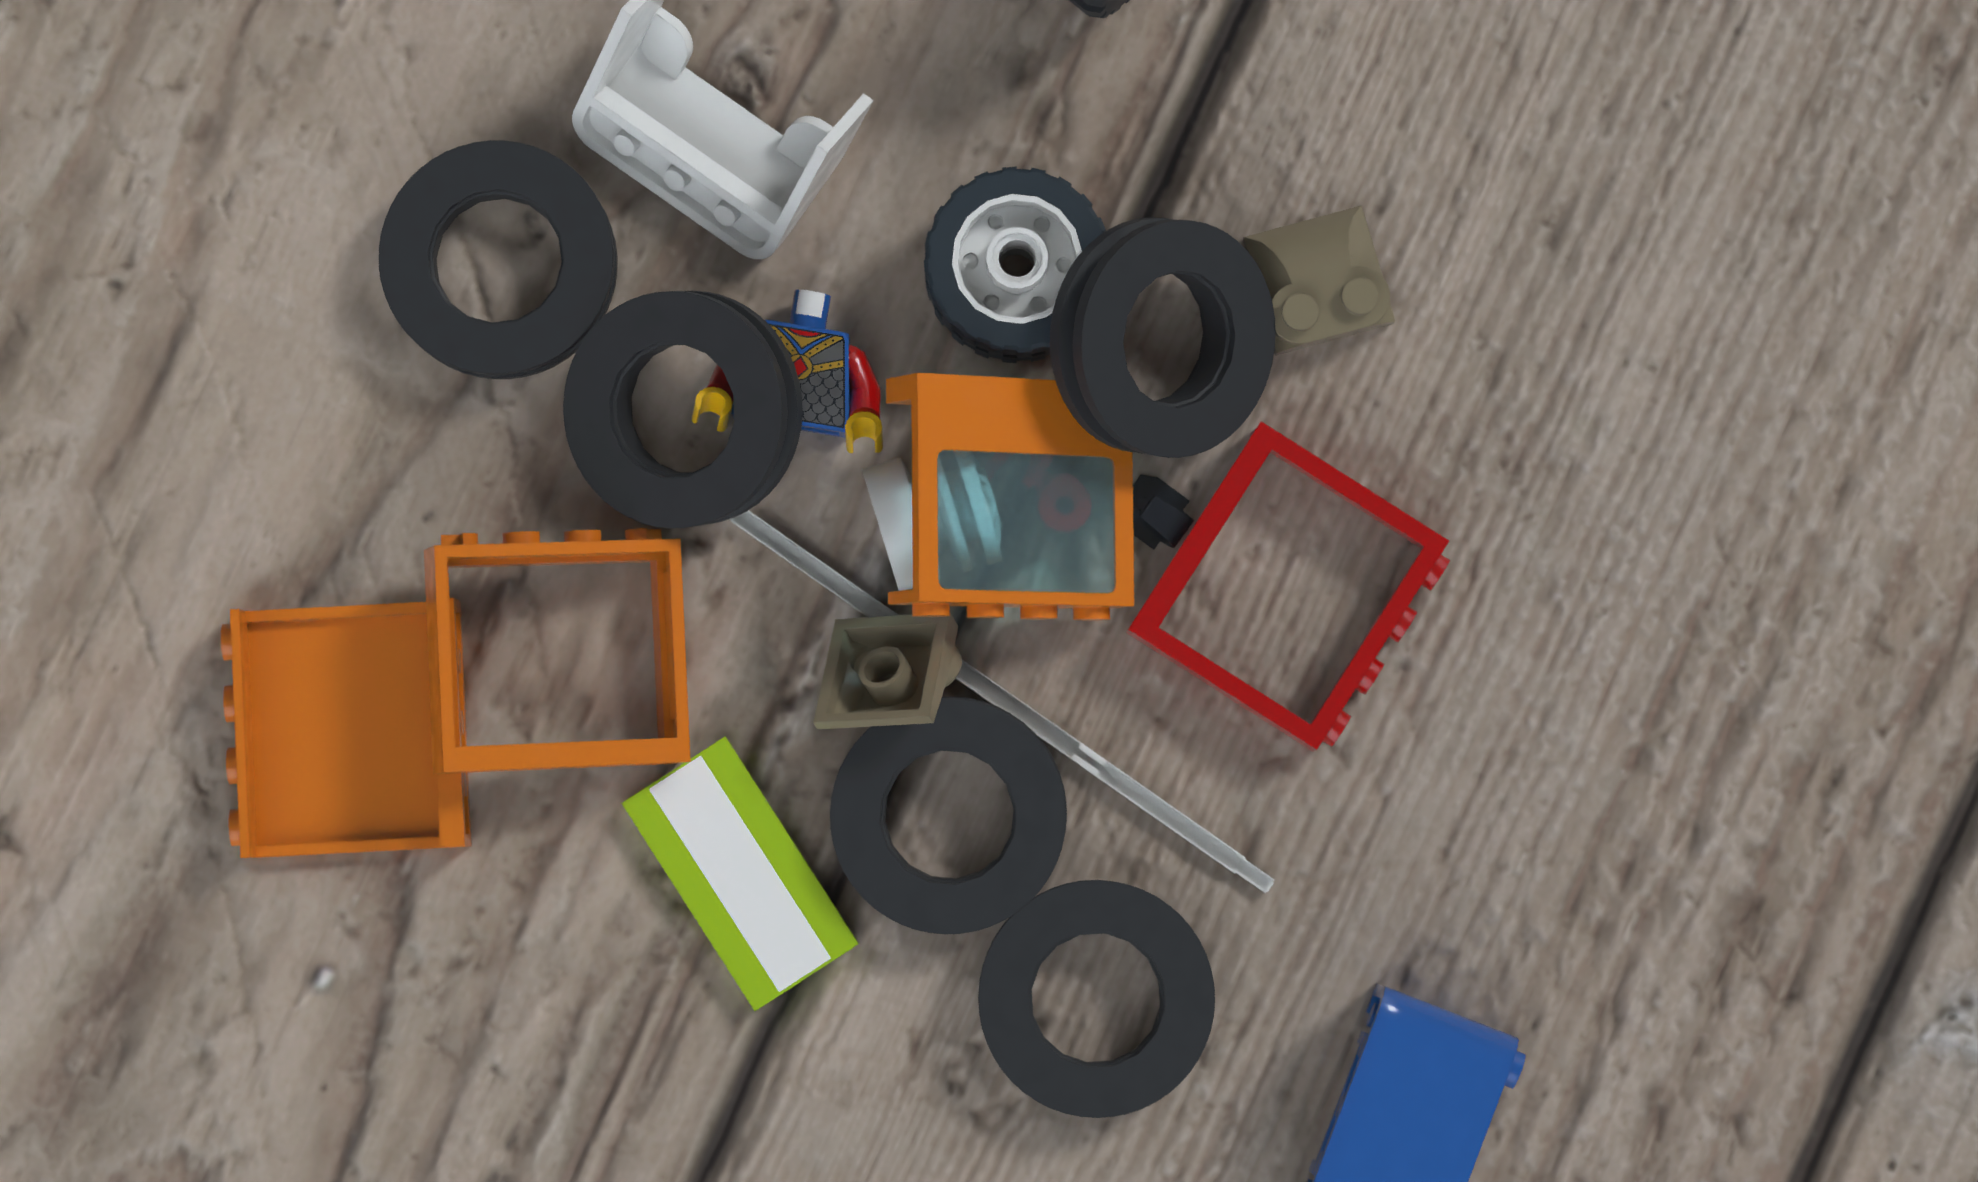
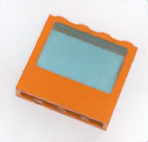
M918 372L886 378V404L911 405L913 589L888 592V605H912V617L950 616V606H966L967 618H1004V607L1020 608V619L1029 620L1057 619L1058 609H1073V620L1078 621L1110 620V609L1134 606L1133 452L1110 447L1089 434L1070 413L1059 392L1056 380Z

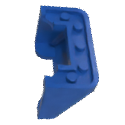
M1376 983L1365 1011L1369 1013L1366 1026L1370 1027L1369 1033L1364 1031L1360 1033L1357 1041L1359 1047L1316 1160L1312 1159L1308 1170L1315 1175L1314 1179H1307L1306 1182H1468L1504 1086L1511 1089L1515 1087L1523 1069L1526 1054L1517 1051L1519 1039L1515 1036Z

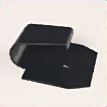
M1140 475L1133 485L1134 536L1153 550L1160 542L1175 548L1195 521L1183 511L1190 500L1158 477Z

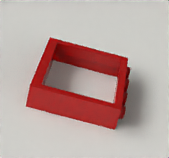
M1261 421L1126 633L1312 752L1319 748L1322 741L1332 747L1351 718V715L1343 711V708L1355 689L1365 695L1384 667V663L1376 659V656L1388 637L1398 643L1414 620L1417 611L1409 607V604L1421 585L1431 591L1447 568L1450 559L1443 556L1442 552L1449 543V540ZM1270 453L1421 548L1311 723L1303 720L1159 628Z

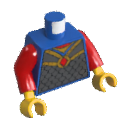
M795 290L789 323L773 320L765 321L781 338L796 368L802 394L803 414L801 431L846 438V449L849 453H854L853 443L856 439L869 437L875 441V453H880L883 449V427L880 420L881 389L865 352L856 346L850 345L848 333L826 329L831 300L830 295L809 290ZM716 365L707 387L699 391L696 396L692 422L697 424L699 415L703 412H714L720 416L717 431L724 432L728 427L730 413L734 418V399L725 374L718 365Z

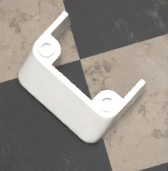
M629 0L621 8L573 111L572 123L576 134L590 149L742 255L752 259L768 258L783 243L838 166L874 100L863 93L834 127L819 118L803 116L796 119L788 127L784 135H782L686 68L693 52V41L685 25L661 7L664 0Z

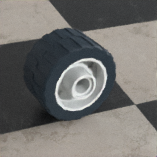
M1017 166L1002 167L1000 171L984 172L975 176L974 180L968 184L960 185L951 193V198L945 205H941L935 214L934 224L931 231H928L925 241L924 272L928 298L932 301L935 315L941 325H945L952 333V337L962 346L965 344L975 350V354L987 359L989 357L1001 359L1002 362L1017 363V361L1022 360L1038 361L1045 359V356L1050 354L1052 313L1061 284L1079 254L1095 238L1106 231L1101 217H1097L1092 208L1093 204L1084 194L1081 195L1071 187L1072 184L1060 176L1056 178L1046 174L1045 170L1032 167L1031 170L1017 169ZM1014 254L1022 255L1030 260L1033 264V269L1024 276L1015 277L1005 273L1000 264L1008 256Z

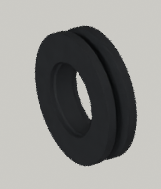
M505 140L473 142L446 151L430 160L415 172L398 192L389 208L381 231L379 243L380 280L384 295L396 320L404 331L437 361L461 373L479 378L515 379L527 377L553 368L576 353L581 342L592 327L606 315L616 286L618 268L616 241L607 214L587 182L564 161L547 151L520 142ZM507 199L529 205L549 220L559 238L562 263L556 285L540 307L519 319L489 322L467 316L450 302L439 283L436 258L443 234L459 214L480 202Z
M1148 217L1118 224L1095 238L1079 254L1067 272L1055 301L1050 326V355L1053 374L1062 399L1076 421L1089 434L1110 447L1122 451L1166 458H1182L1205 452L1222 443L1239 429L1257 405L1264 391L1272 367L1275 350L1276 330L1273 303L1264 276L1255 260L1236 239L1221 229L1191 220ZM1173 274L1188 286L1199 306L1203 329L1199 358L1187 381L1169 397L1153 401L1139 390L1128 371L1123 342L1127 317L1139 294L1155 279Z
M705 291L655 292L624 302L608 312L588 332L575 353L566 378L563 400L564 426L570 451L581 474L591 488L616 511L635 521L655 527L688 528L718 523L739 516L759 504L771 493L786 473L794 457L802 427L803 408L800 382L792 358L781 338L760 315L734 299ZM674 345H686L706 353L723 370L733 392L735 421L727 446L711 464L695 472H678L659 464L643 448L633 425L632 394L640 371L654 355Z
M955 696L941 698L934 723L871 726L850 749L839 769L830 805V829L837 858L845 875L861 897L878 912L903 926L927 933L945 935L975 932L991 927L1008 919L1026 906L1043 888L1057 864L1064 842L1067 823V802L1060 772L1052 755L1035 732L1020 719L998 706L972 698ZM939 751L968 753L989 764L1006 784L1013 806L1011 835L1001 854L981 871L959 878L930 876L908 864L893 846L885 821L887 796L899 773L917 758Z
M1083 880L1066 883L1038 894L1002 925L987 951L982 966L978 992L979 1016L987 1045L995 1061L1011 1082L1026 1095L1050 1109L1069 1115L1088 1118L1115 1117L1141 1110L1159 1101L1174 1090L1192 1071L1207 1044L1212 1029L1215 1011V987L1211 966L1199 938L1184 918L1170 905L1157 896L1128 884L1106 880ZM1108 934L1130 942L1148 959L1158 979L1160 1007L1151 1032L1136 1049L1111 1061L1085 1062L1063 1054L1043 1036L1033 1015L1032 987L1040 965L1057 946L1079 935Z

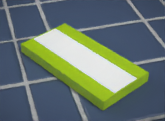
M726 736L692 757L691 762L681 764L621 803L754 1011H757L859 944Z

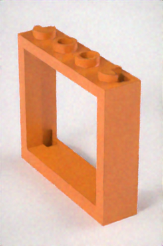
M637 528L625 530V540L601 541V530H571L564 532V542H540V532L519 531L502 533L503 543L478 544V533H461L458 535H441V545H434L424 550L433 774L664 765L691 762L681 539H662L661 529ZM650 562L658 738L456 746L448 568Z

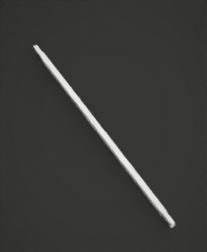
M749 510L730 519L733 524L866 617L898 615ZM962 660L960 672L955 679L992 705L998 706L1020 719L1042 740L1234 874L1237 873L1264 893L1269 891L1274 884V879L1248 862L1243 855Z

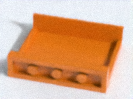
M450 598L456 746H467L461 601ZM426 602L253 611L230 609V624H222L221 651L224 661H232L233 685L224 687L223 707L226 722L235 723V747L227 748L226 773L228 783L237 784L238 809H230L228 828L231 846H240V858L472 847L468 773L433 774Z

